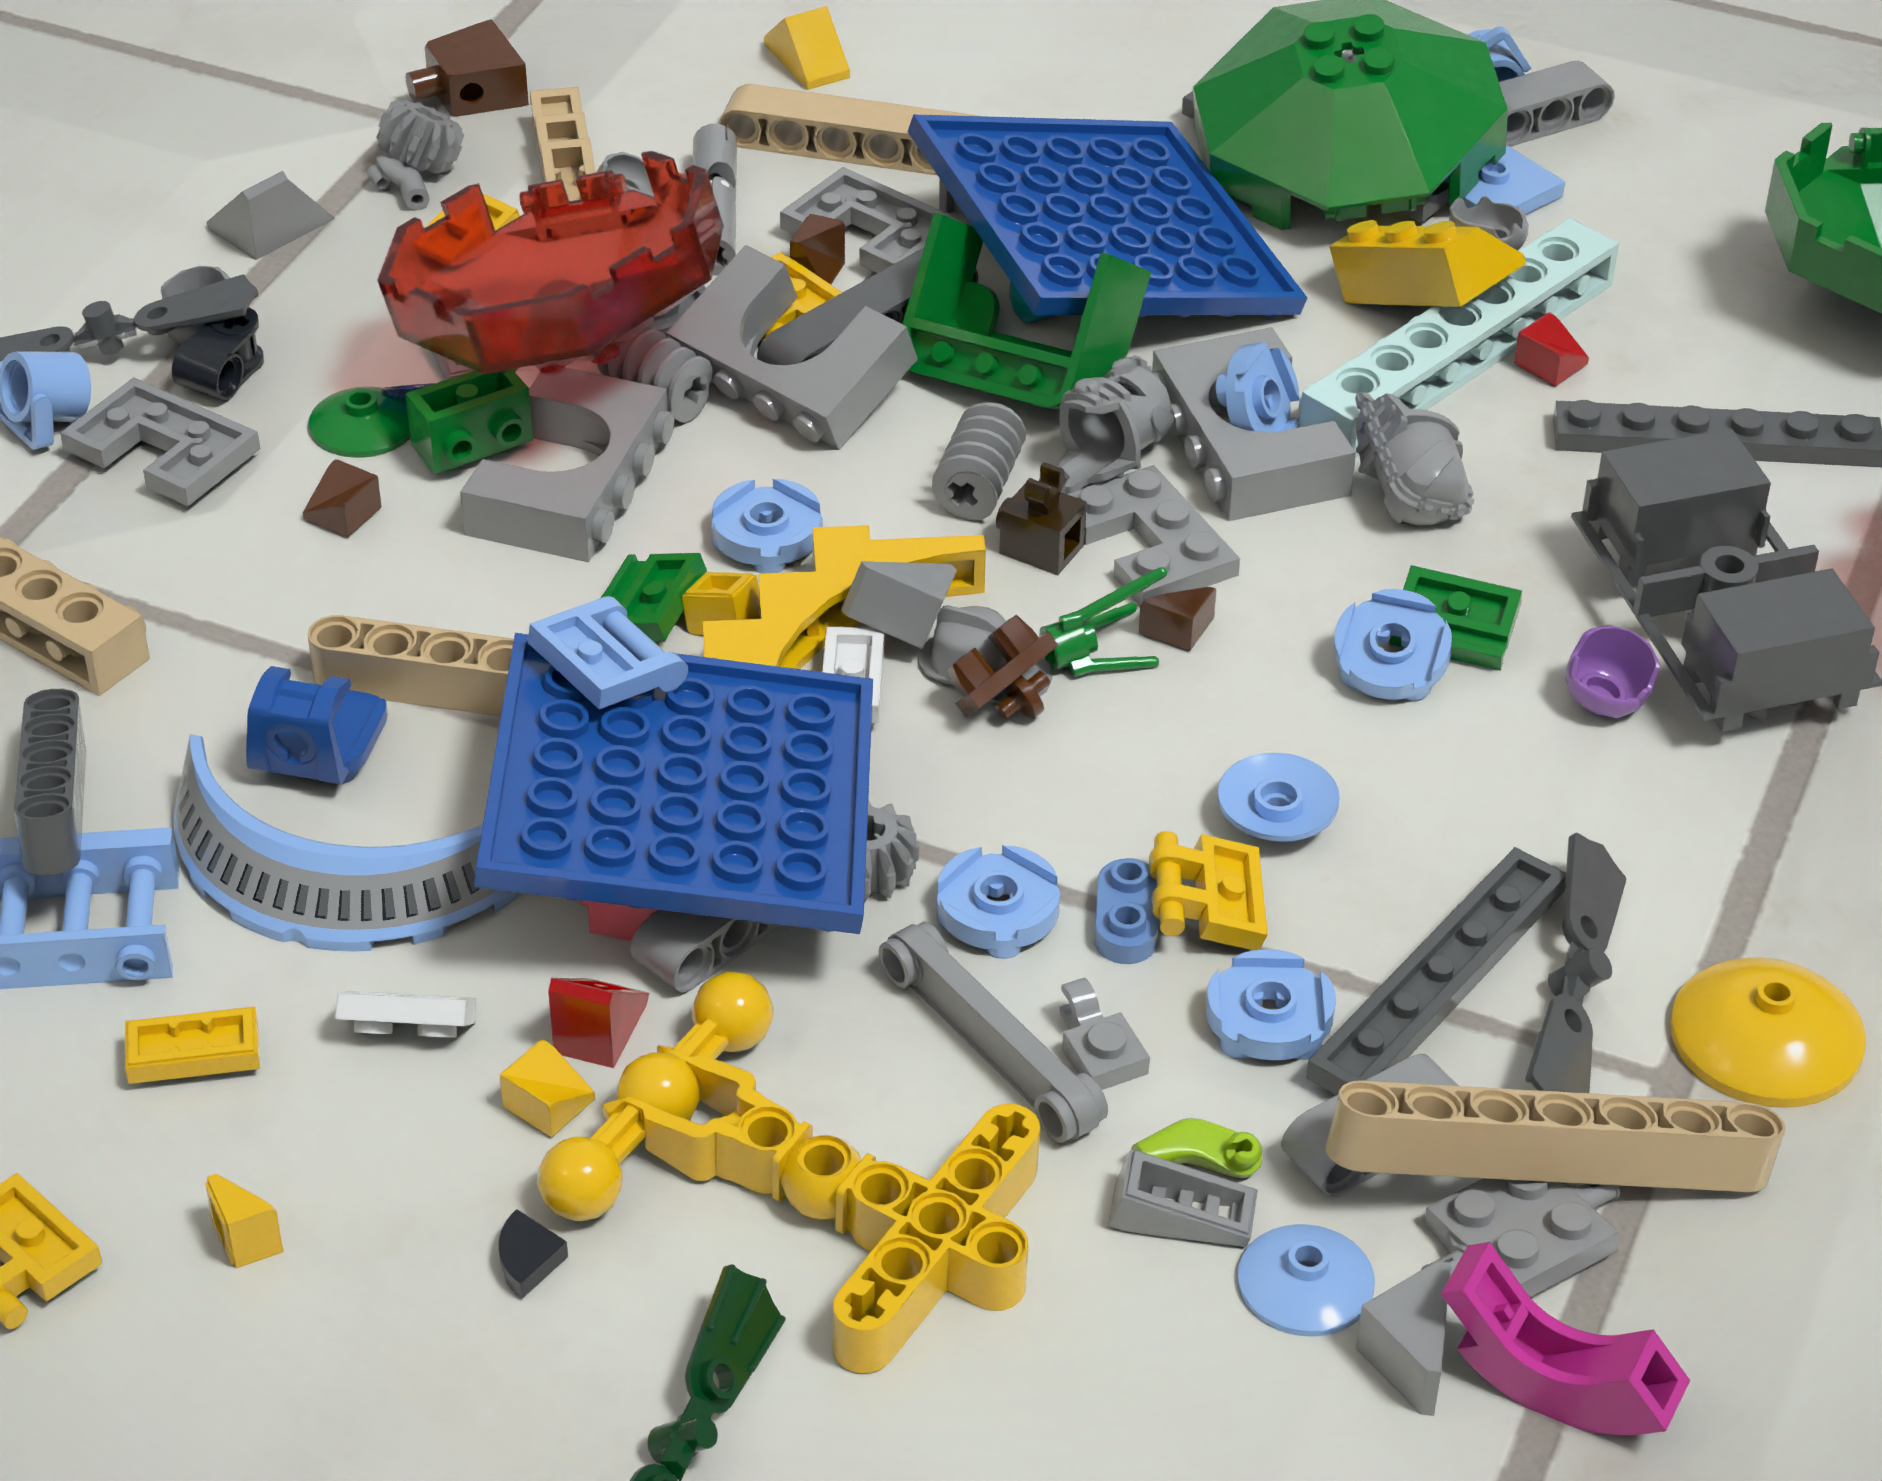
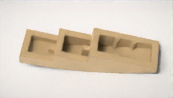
M579 87L530 91V105L552 228L603 223L600 197L595 186L596 172L591 141L588 138L585 114L582 112Z

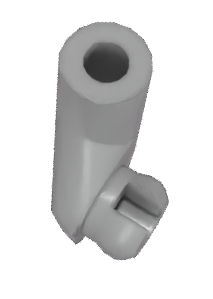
M383 155L376 158L377 163L368 168L367 175L373 184L377 183L378 189H387L394 182L400 188L406 206L411 210H421L429 203V194L420 172L409 165L406 166L405 163L391 158L390 155Z

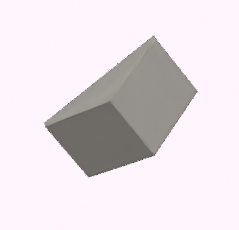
M861 561L841 610L847 617L923 649L957 569L952 564Z
M1436 1261L1366 1302L1361 1308L1356 1350L1422 1415L1434 1416L1442 1369L1448 1304L1441 1293L1450 1278L1451 1263Z

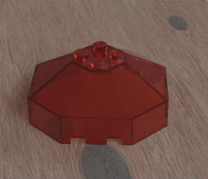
M655 151L642 152L641 156L654 197L636 190L627 191V184L623 173L614 174L612 170L577 176L576 183L581 196L579 200L569 201L562 179L532 184L528 186V191L520 192L519 195L520 205L524 214L496 231L479 183L468 185L440 202L445 215L443 218L424 228L421 219L414 217L396 229L377 281L397 336L482 374L528 370L552 373L563 369L567 365L589 361L594 364H603L614 360L621 353V345L628 342L712 280L724 225L707 169L692 165L685 169V175L678 172L674 158Z

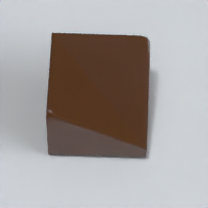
M809 214L790 241V258L829 284H832L845 265L844 222L838 219Z
M335 459L326 469L305 507L303 519L349 537L382 507L378 476Z
M1202 587L1165 593L1145 599L1140 605L1139 633L1191 651L1214 619L1216 588Z

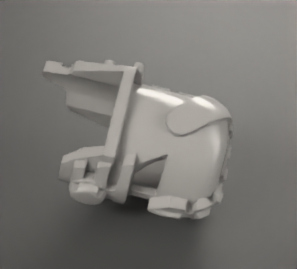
M1134 355L1119 359L1113 363L1112 372L1103 377L1079 380L1074 384L1072 390L1064 393L1060 405L1059 421L1061 435L1067 450L1057 467L1064 469L1065 479H1067L1064 484L1065 494L1081 490L1092 484H1102L1113 477H1123L1124 472L1130 469H1141V450L1151 443L1159 442L1169 432L1174 416L1171 413V401L1167 389L1158 377L1152 373L1151 366H1147L1148 362L1141 357Z
M1358 392L1355 396L1357 409H1360V420L1356 425L1358 441L1356 453L1360 456L1361 464L1358 472L1379 480L1385 496L1383 502L1389 515L1399 524L1404 521L1413 526H1431L1447 519L1458 520L1464 515L1470 514L1474 504V499L1471 498L1473 491L1468 483L1461 460L1463 445L1461 441H1458V435L1460 434L1458 427L1449 418L1439 413L1408 408L1393 394L1385 393L1374 400L1370 394Z

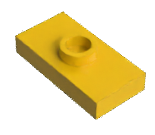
M256 1006L125 1021V1070L128 1084L260 1069L259 1028Z

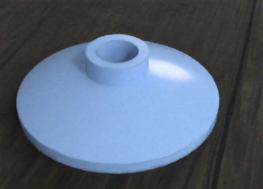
M1263 753L1244 758L1233 764L1223 774L1218 787L1219 807L1227 820L1236 828L1251 836L1270 841H1296L1314 836L1331 824L1339 808V790L1332 776L1318 764L1292 754Z
M1287 1225L1265 1232L1246 1248L1238 1267L1239 1292L1249 1310L1270 1327L1298 1336H1324L1350 1327L1360 1319L1362 1305L1370 1301L1374 1294V1272L1365 1253L1344 1235L1316 1225Z

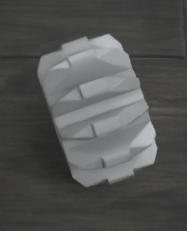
M407 99L391 102L387 112L383 113L378 125L380 129L376 138L380 148L389 153L391 158L404 162L406 166L416 167L420 171L428 170L434 174L450 171L453 162L457 161L462 149L460 145L464 134L460 125L451 120L449 115L441 114L435 108L426 107L420 102L413 103Z
M869 799L865 902L872 893L878 892L885 897L891 898L896 886H909L913 870L916 869V861L919 860V841H916V833L911 824L910 816L897 815L893 803L881 808H875L871 805Z

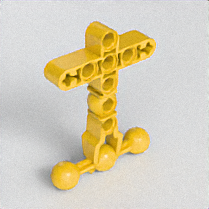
M727 971L712 977L701 985L692 1005L694 1026L674 1048L667 1045H658L657 1052L642 1055L625 1067L617 1085L616 1100L602 1105L603 1116L607 1121L591 1138L571 1137L562 1140L546 1152L539 1167L537 1187L545 1205L557 1216L573 1221H588L598 1218L614 1206L623 1182V1171L620 1164L642 1140L645 1142L647 1151L696 1181H708L714 1176H718L761 1194H772V1198L779 1202L787 1197L789 1204L806 1217L817 1220L835 1218L836 1231L845 1234L847 1231L850 1232L855 1242L871 1252L841 1287L833 1300V1355L837 1362L846 1370L858 1374L873 1373L882 1370L892 1361L946 1291L990 1311H1003L1012 1308L1022 1300L1026 1291L1028 1237L1023 1229L1005 1219V1217L1036 1178L1040 1121L1034 1112L1018 1104H1001L992 1107L980 1118L930 1180L897 1164L887 1161H876V1157L869 1153L861 1159L859 1152L841 1138L830 1135L813 1137V1126L805 1121L801 1124L797 1123L791 1112L756 1091V1080L752 1073L716 1060L723 1051L741 1052L759 1043L765 1038L773 1020V1004L766 987L750 974ZM699 1100L724 1115L721 1118H714L706 1124H697L691 1121Z

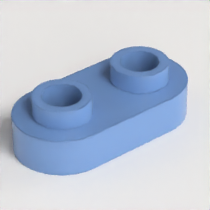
M1133 858L1114 860L1105 865L1098 876L1095 945L1103 957L1115 963L1135 964L1151 957L1157 948L1159 920L1153 914L1151 898L1153 891L1157 888V881L1150 874L1149 864Z

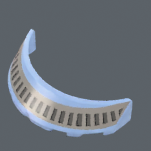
M192 734L189 736L173 816L176 844L180 856L189 871L191 882L205 899L209 896L230 911L232 921L253 932L281 942L298 941L307 948L331 951H371L376 941L412 936L413 945L443 937L450 925L467 919L490 906H493L494 911L497 912L516 899L519 892H503L474 887L483 824L448 837L398 846H346L299 837L270 826L235 803L220 787L208 767L203 737Z

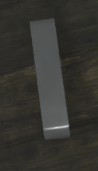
M924 248L774 330L761 343L757 352V359L773 365H792L807 361L826 350L865 306L902 324ZM975 270L972 282L978 283V271Z
M48 689L33 693L25 699L23 706L14 811L23 868L28 873L39 876L55 875L69 871L78 865L81 858L86 746L79 696L76 692L68 689Z

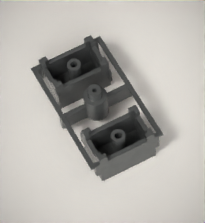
M1732 428L1602 451L1598 478L1587 480L1582 511L1573 512L1571 518L1703 721L1714 719L1721 732L1741 729L1744 713L1829 696H1834L1833 703L1838 709L1857 706L1860 690L1882 686V680L1875 671L1879 651L1874 645L1871 646L1875 631L1874 625L1833 568L1815 571L1819 550L1814 544L1792 549L1786 546L1770 523L1771 516L1766 511L1771 482ZM1607 538L1610 540L1620 556L1619 566L1601 540ZM1767 539L1775 552L1757 555L1758 547L1763 548ZM1701 556L1699 566L1645 576L1647 565ZM1638 582L1636 593L1629 583ZM1691 610L1690 613H1687L1681 643L1686 651L1684 665H1682L1652 617ZM1703 682L1712 696L1710 706L1695 685L1696 683Z

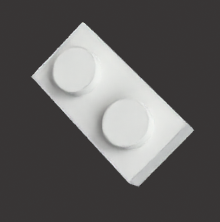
M827 627L822 672L873 679L872 723L879 724L884 632L875 628Z
M347 991L337 993L335 1019L354 1020V1032L392 1034L393 1022L418 1024V1036L456 1037L457 1026L475 1024L477 998Z

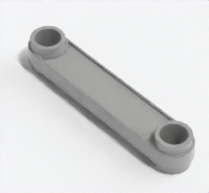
M924 921L918 925L911 924L889 936L888 940L879 946L880 962L889 979L899 988L905 989L910 986L1033 1106L1043 1130L1051 1139L1058 1143H1063L1069 1139L1075 1140L1098 1127L1099 1122L1107 1118L1108 1104L1104 1093L1095 1080L1086 1073L1075 1075L948 953L944 939L932 924Z

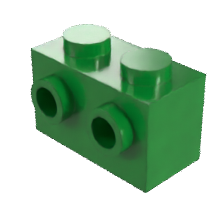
M505 360L406 393L411 446L434 474L446 470H454L464 464L496 453H503L513 447L533 441L529 387Z

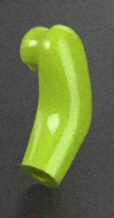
M1196 1118L1179 1120L1133 1144L1131 1148L1177 1164H1192L1235 1178L1251 1176L1260 1168L1262 1163V1146L1258 1138L1253 1134L1236 1132L1215 1123Z

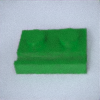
M700 553L650 554L646 561H638L635 554H629L601 598L607 596L615 598L627 610V618L653 642L665 641L684 610L682 595L707 572Z
M1411 565L1403 590L1415 592L1428 598L1436 606V613L1443 618L1444 623L1447 620L1452 635L1450 659L1501 670L1504 654L1508 648L1521 606L1522 590ZM1390 637L1389 645L1405 648L1401 645V637Z

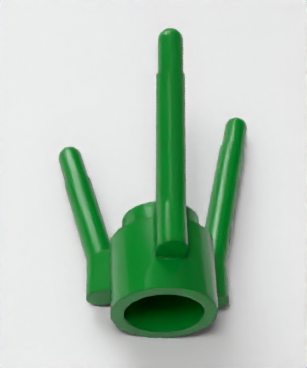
M1159 567L1078 611L1060 616L1058 622L1042 626L1039 636L1049 631L1059 644L1045 656L1052 670L1057 671L1069 667L1072 676L1075 678L1097 671L1157 667L1159 659L1156 656L1091 659L1090 654L1098 650L1095 630L1135 613L1137 606L1131 602L1107 612H1102L1167 576V569Z

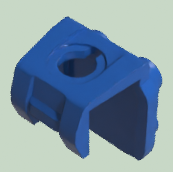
M270 666L261 676L248 708L247 768L315 779L332 784H344L353 780L358 770L366 763L386 724L388 717L386 701L369 693L349 690L351 687L350 679L330 676L322 685L289 680L291 677L290 669Z

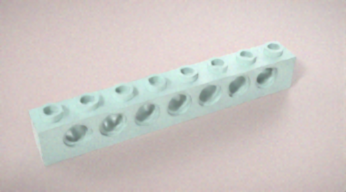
M1568 218L1550 231H1545L1539 238L1519 250V252L1524 254L1526 260L1524 266L1463 306H1433L1421 315L1413 317L1407 324L1386 338H1381L1375 345L1352 360L1344 362L1338 369L1320 381L1310 384L1302 392L1299 401V427L1335 421L1356 452L1358 446L1356 425L1360 420V409H1357L1355 396L1358 392L1368 393L1374 400L1385 393L1393 394L1410 409H1429L1515 351L1518 332L1548 312L1561 320L1610 287L1613 283L1619 243L1572 218Z

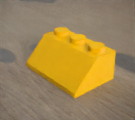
M1374 220L1363 221L1350 226L1347 229L1348 235L1329 246L1344 301L1351 304L1461 307L1526 264L1523 253L1481 228L1455 227L1452 221H1443L1430 226H1416L1414 221H1402L1391 226H1378Z

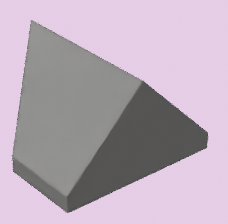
M282 170L242 191L206 223L212 232L257 260L335 218L293 184Z

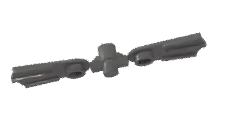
M243 274L149 303L142 307L135 314L134 318H128L120 314L114 315L109 302L97 301L83 309L82 315L85 323L78 332H75V335L70 328L57 326L0 337V361H3L12 352H70V347L73 343L80 350L98 345L103 355H113L123 349L122 339L137 335V328L147 331L150 335H162L170 332L177 326L188 325L192 327L245 316L249 304L254 298L258 297L259 293L257 288Z
M1577 832L1568 838L1565 889L1567 890L1565 919L1562 923L1563 934L1570 946L1567 951L1565 966L1548 975V985L1555 997L1549 1003L1525 1077V1081L1531 1082L1536 1090L1574 1093H1589L1593 1029L1590 1018L1582 1006L1583 998L1590 991V988L1612 976V965L1604 951L1609 943L1627 880L1603 844L1589 840Z

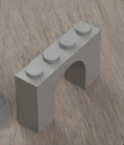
M745 245L666 334L668 338L679 342L681 347H686L694 351L696 356H701L710 361L713 368L711 382L723 394L731 399L741 397L754 404L758 411L768 419L776 421L780 418L793 425L809 441L818 442L821 440L839 450L917 361L918 358L907 327L865 306L826 350L807 361L792 365H773L756 359L754 353L762 337L798 297L785 264Z
M1273 327L1153 350L1152 373L1166 387L1171 401V413L1174 416L1169 433L1173 437H1178L1185 449L1189 466L1192 469L1197 468L1204 479L1209 499L1212 502H1218L1229 521L1351 496L1356 452L1335 421L1278 432H1255L1241 429L1220 418L1228 414L1227 406L1221 405L1217 398L1216 381L1220 374L1227 373L1230 359L1238 348L1243 345L1266 342L1269 343L1267 346L1269 349L1280 348L1292 365L1293 357Z
M546 363L529 388L533 438L584 449L599 457L584 466L556 472L532 470L482 459L460 491L464 535L589 563L600 543H606L609 540L614 520L621 509H627L630 506L635 486L640 478L650 473L657 450L662 443L667 444L674 428V414L668 411L667 388Z

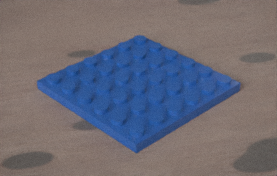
M913 114L907 132L1034 315L1043 317L1083 315L1101 252L1151 271L1139 317L1146 315H1176L1180 317H1188L1190 315H1220L1224 317L1234 315H1263L1268 317L1276 315H1301L1308 297L1172 122Z
M515 633L476 863L474 887L503 892L559 897L568 900L625 905L633 908L690 913L697 916L755 921L762 924L812 928L827 932L837 931L860 934L864 916L873 679L677 654L688 665L687 677L678 688L665 692L657 687L598 709L528 644L529 634Z

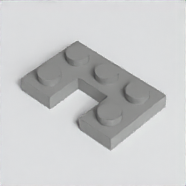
M845 167L840 168L780 211V229L795 235L809 214L838 219L844 222L845 228L853 224L873 233L876 236L859 248L860 265L876 273L924 248L934 213L945 215L960 222L962 220Z
M134 377L60 432L63 450L102 468H106L141 440L167 451L143 470L146 488L186 506L191 505L260 450L257 431Z
M1154 465L1125 474L1123 477H1116L1104 481L1102 484H1095L1067 494L1087 502L1085 545L1134 529L1150 547L1114 560V578L1121 586L1159 567L1167 569V576L1131 596L1139 607L1147 598L1165 593L1207 587L1239 576L1240 557Z

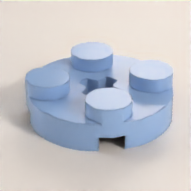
M1266 342L1243 345L1234 352L1228 364L1227 373L1220 374L1217 378V398L1221 405L1227 406L1231 425L1255 432H1278L1297 428L1299 418L1290 419V402L1300 401L1299 387L1294 369L1288 357L1280 348L1269 349L1267 347L1269 343Z
M773 479V487L755 488V480L737 483L723 491L714 501L712 508L711 533L713 546L736 561L752 564L754 569L762 574L779 573L785 569L786 563L796 561L809 554L813 550L812 528L823 527V518L820 514V503L817 496L808 488L785 479Z
M1385 589L1372 593V600L1362 602L1356 608L1354 602L1342 613L1335 629V659L1340 668L1341 679L1348 687L1358 689L1376 698L1391 700L1405 698L1410 701H1417L1425 698L1430 693L1432 685L1445 674L1451 658L1452 635L1447 620L1444 623L1443 618L1436 613V606L1428 598L1407 590ZM1391 636L1401 637V645L1405 649L1391 653L1384 651V648L1377 644L1378 642L1388 643Z
M1002 845V854L991 853L987 855H982V847L969 849L951 859L939 875L937 921L939 925L947 929L954 937L966 944L986 949L987 953L995 958H1012L1020 953L1022 946L1035 943L1046 936L1057 923L1060 912V891L1057 886L1058 877L1049 862L1038 854L1024 848ZM1004 894L1010 895V899L1006 901H993L987 897L998 898Z
M1271 949L1253 950L1232 958V967L1224 970L1220 975L1218 969L1212 975L1207 989V1021L1211 1030L1220 1038L1219 1045L1221 1050L1226 1055L1235 1059H1246L1249 1057L1262 1060L1310 1059L1322 1047L1323 1040L1331 1032L1333 1026L1336 995L1330 979L1321 970L1320 978H1318L1312 971L1304 968V958L1286 951ZM1263 1000H1275L1276 1006L1280 1009L1263 1008Z

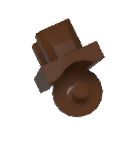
M1016 614L988 636L1007 660L996 671L991 669L975 647L946 669L954 685L963 696L955 704L965 717L974 710L980 709L1003 689L1008 696L999 702L995 708L1004 719H1008L1018 710L1031 719H1035L1044 711V705L1039 693L1051 684L1049 678L1042 671H1038L1028 680L1022 674L1059 644L1049 631L1038 637L1033 629Z

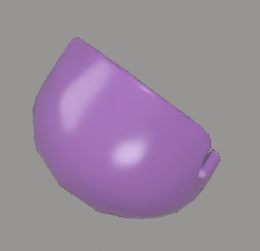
M1612 625L1591 628L1584 632L1570 656L1566 666L1565 682L1573 699L1593 714L1620 718L1639 710L1645 704L1652 693L1660 672V662L1650 643L1632 630Z

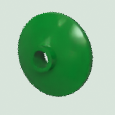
M368 386L336 392L323 399L312 410L309 417L310 435L314 442L322 449L339 456L363 458L388 453L402 446L411 438L406 397L387 388Z

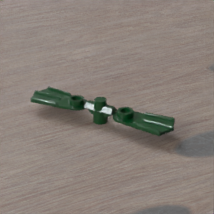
M733 1264L723 1267L686 1367L685 1382L690 1400L683 1414L678 1416L676 1421L656 1426L650 1431L647 1442L648 1450L652 1458L659 1464H650L639 1468L633 1474L630 1481H681L692 1457L699 1451L710 1449L716 1444L718 1432L716 1425L711 1420L712 1415L723 1413L731 1408L786 1321V1317L780 1314L770 1296L765 1278L747 1274L736 1268ZM713 1372L718 1376L719 1389L714 1383Z

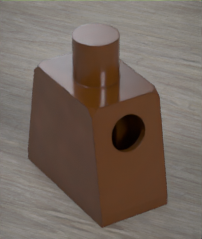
M492 19L428 41L424 47L426 68L407 72L405 75L407 89L413 101L437 96L449 114L456 117L529 105L526 63Z

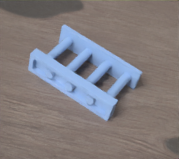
M172 827L82 833L81 858L78 865L61 874L41 876L30 874L24 870L18 837L0 838V900H2L0 910V989L173 978V964L165 924L152 925L154 890L179 889L180 869ZM129 892L126 927L88 929L91 894ZM65 896L62 931L24 934L28 898Z

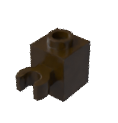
M1043 462L1040 465L1039 481L1029 478L1012 498L1008 497L1002 502L996 516V527L1000 529L999 554L1057 576L1085 545L1087 502L1061 492L1065 479L1064 469Z

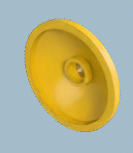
M1747 957L1711 965L1696 973L1683 985L1675 998L1671 1013L1670 1030L1673 1044L1682 1061L1699 1079L1729 1097L1766 1107L1787 1108L1807 1106L1838 1094L1857 1075L1866 1049L1865 1027L1858 1010L1850 999L1834 984L1816 972L1798 964L1779 959Z

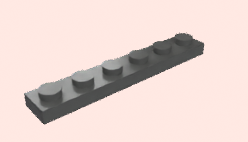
M1556 400L1553 422L1555 448L1557 451L1602 453V451L1732 428L1755 461L1882 467V426L1880 417H1866L1861 414H1812L1805 411H1795L1792 413L1757 411L1750 408L1738 410L1712 409L1694 405L1673 407L1654 406L1644 403H1596L1589 400Z
M1514 847L1308 1060L1306 1078L1338 1095L1340 1088L1344 1084L1351 1081H1365L1409 1058L1565 892L1566 872Z

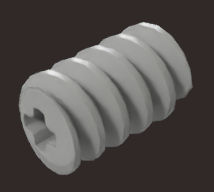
M641 320L632 321L621 331L611 334L603 342L597 354V367L604 376L667 388L668 411L673 412L674 419L682 423L691 422L701 413L707 403L713 370L710 361L701 356H696L694 351L681 347L679 342L666 338L664 333L651 329L649 324Z
M984 402L971 406L962 414L945 449V453L939 462V466L932 477V490L936 500L946 511L954 516L969 521L982 520L990 516L995 509L997 500L1003 492V487L1026 440V428L1022 419L1011 408L998 403Z

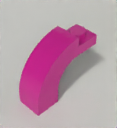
M1490 1242L1467 1246L1441 1293L1442 1297L1467 1329L1457 1348L1466 1361L1490 1384L1512 1400L1528 1409L1574 1428L1609 1435H1640L1664 1432L1667 1430L1690 1383V1379L1654 1329L1620 1335H1598L1570 1327L1549 1315L1531 1299Z

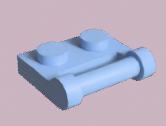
M610 596L530 623L528 644L598 709L657 687L665 692L673 691L684 682L688 674L686 662L674 652H664L627 618V610L615 598Z

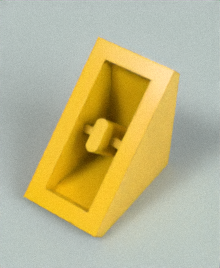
M827 6L785 17L764 36V45L807 90L850 78V69Z

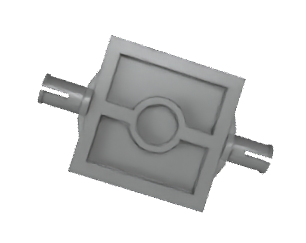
M1483 1178L1426 1207V1227L1447 1246L1449 1251L1448 1255L1436 1261L1451 1263V1276L1468 1245L1490 1242L1527 1294L1532 1297L1618 1251L1619 1231L1603 1218L1595 1208L1620 1196L1619 1185L1583 1184L1576 1187L1562 1182ZM1431 1264L1424 1265L1421 1270L1430 1266Z

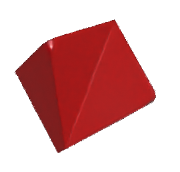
M1550 312L1518 332L1514 364L1554 386H1557L1588 364V355L1561 321Z

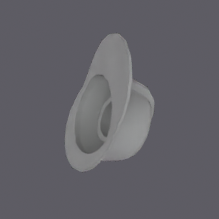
M950 605L943 606L937 614L934 636L925 642L923 649L918 654L920 668L929 677L955 686L946 669L975 647L991 669L996 671L1007 660L988 636L1004 624L1006 620L998 611L988 607L968 606L958 608ZM1045 657L1022 674L1028 680L1038 671H1042L1049 678L1050 683L1052 681L1051 666ZM1049 686L1046 687L1043 691H1041L1039 693V696H1042L1045 692H1047ZM1003 689L990 701L999 703L1008 695Z

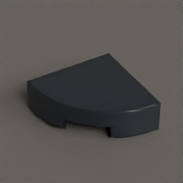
M518 1209L509 1216L502 1227L498 1249L504 1277L510 1289L520 1298H524L568 1258L567 1241Z

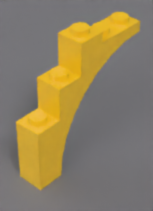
M869 525L812 528L813 572L758 574L760 619L703 621L704 657L801 669L825 647L827 627H856L861 624V622L847 617L841 610L861 561L952 564L957 571L946 597L985 593L986 558L984 535L870 540Z

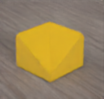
M706 572L682 595L686 625L689 633L703 635V621L757 619L760 616L757 575H753V573Z
M544 1039L539 1040L500 1074L503 1107L551 1138L596 1099L593 1089L556 1048Z
M218 1174L207 1177L205 1187L212 1223L231 1265L234 1264L235 1268H239L284 1252L277 1212L271 1204Z

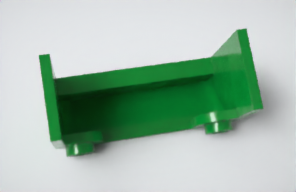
M934 213L902 323L907 327L918 358L909 371L1039 407L1060 411L1064 393L1072 390L1077 381L1084 378L1103 377L1113 371L1112 365L1115 361L1124 359L1127 356L1151 271L1113 255L1100 253L1073 351L994 332L1000 311L998 297L989 287L972 282L983 240L974 227L945 215Z

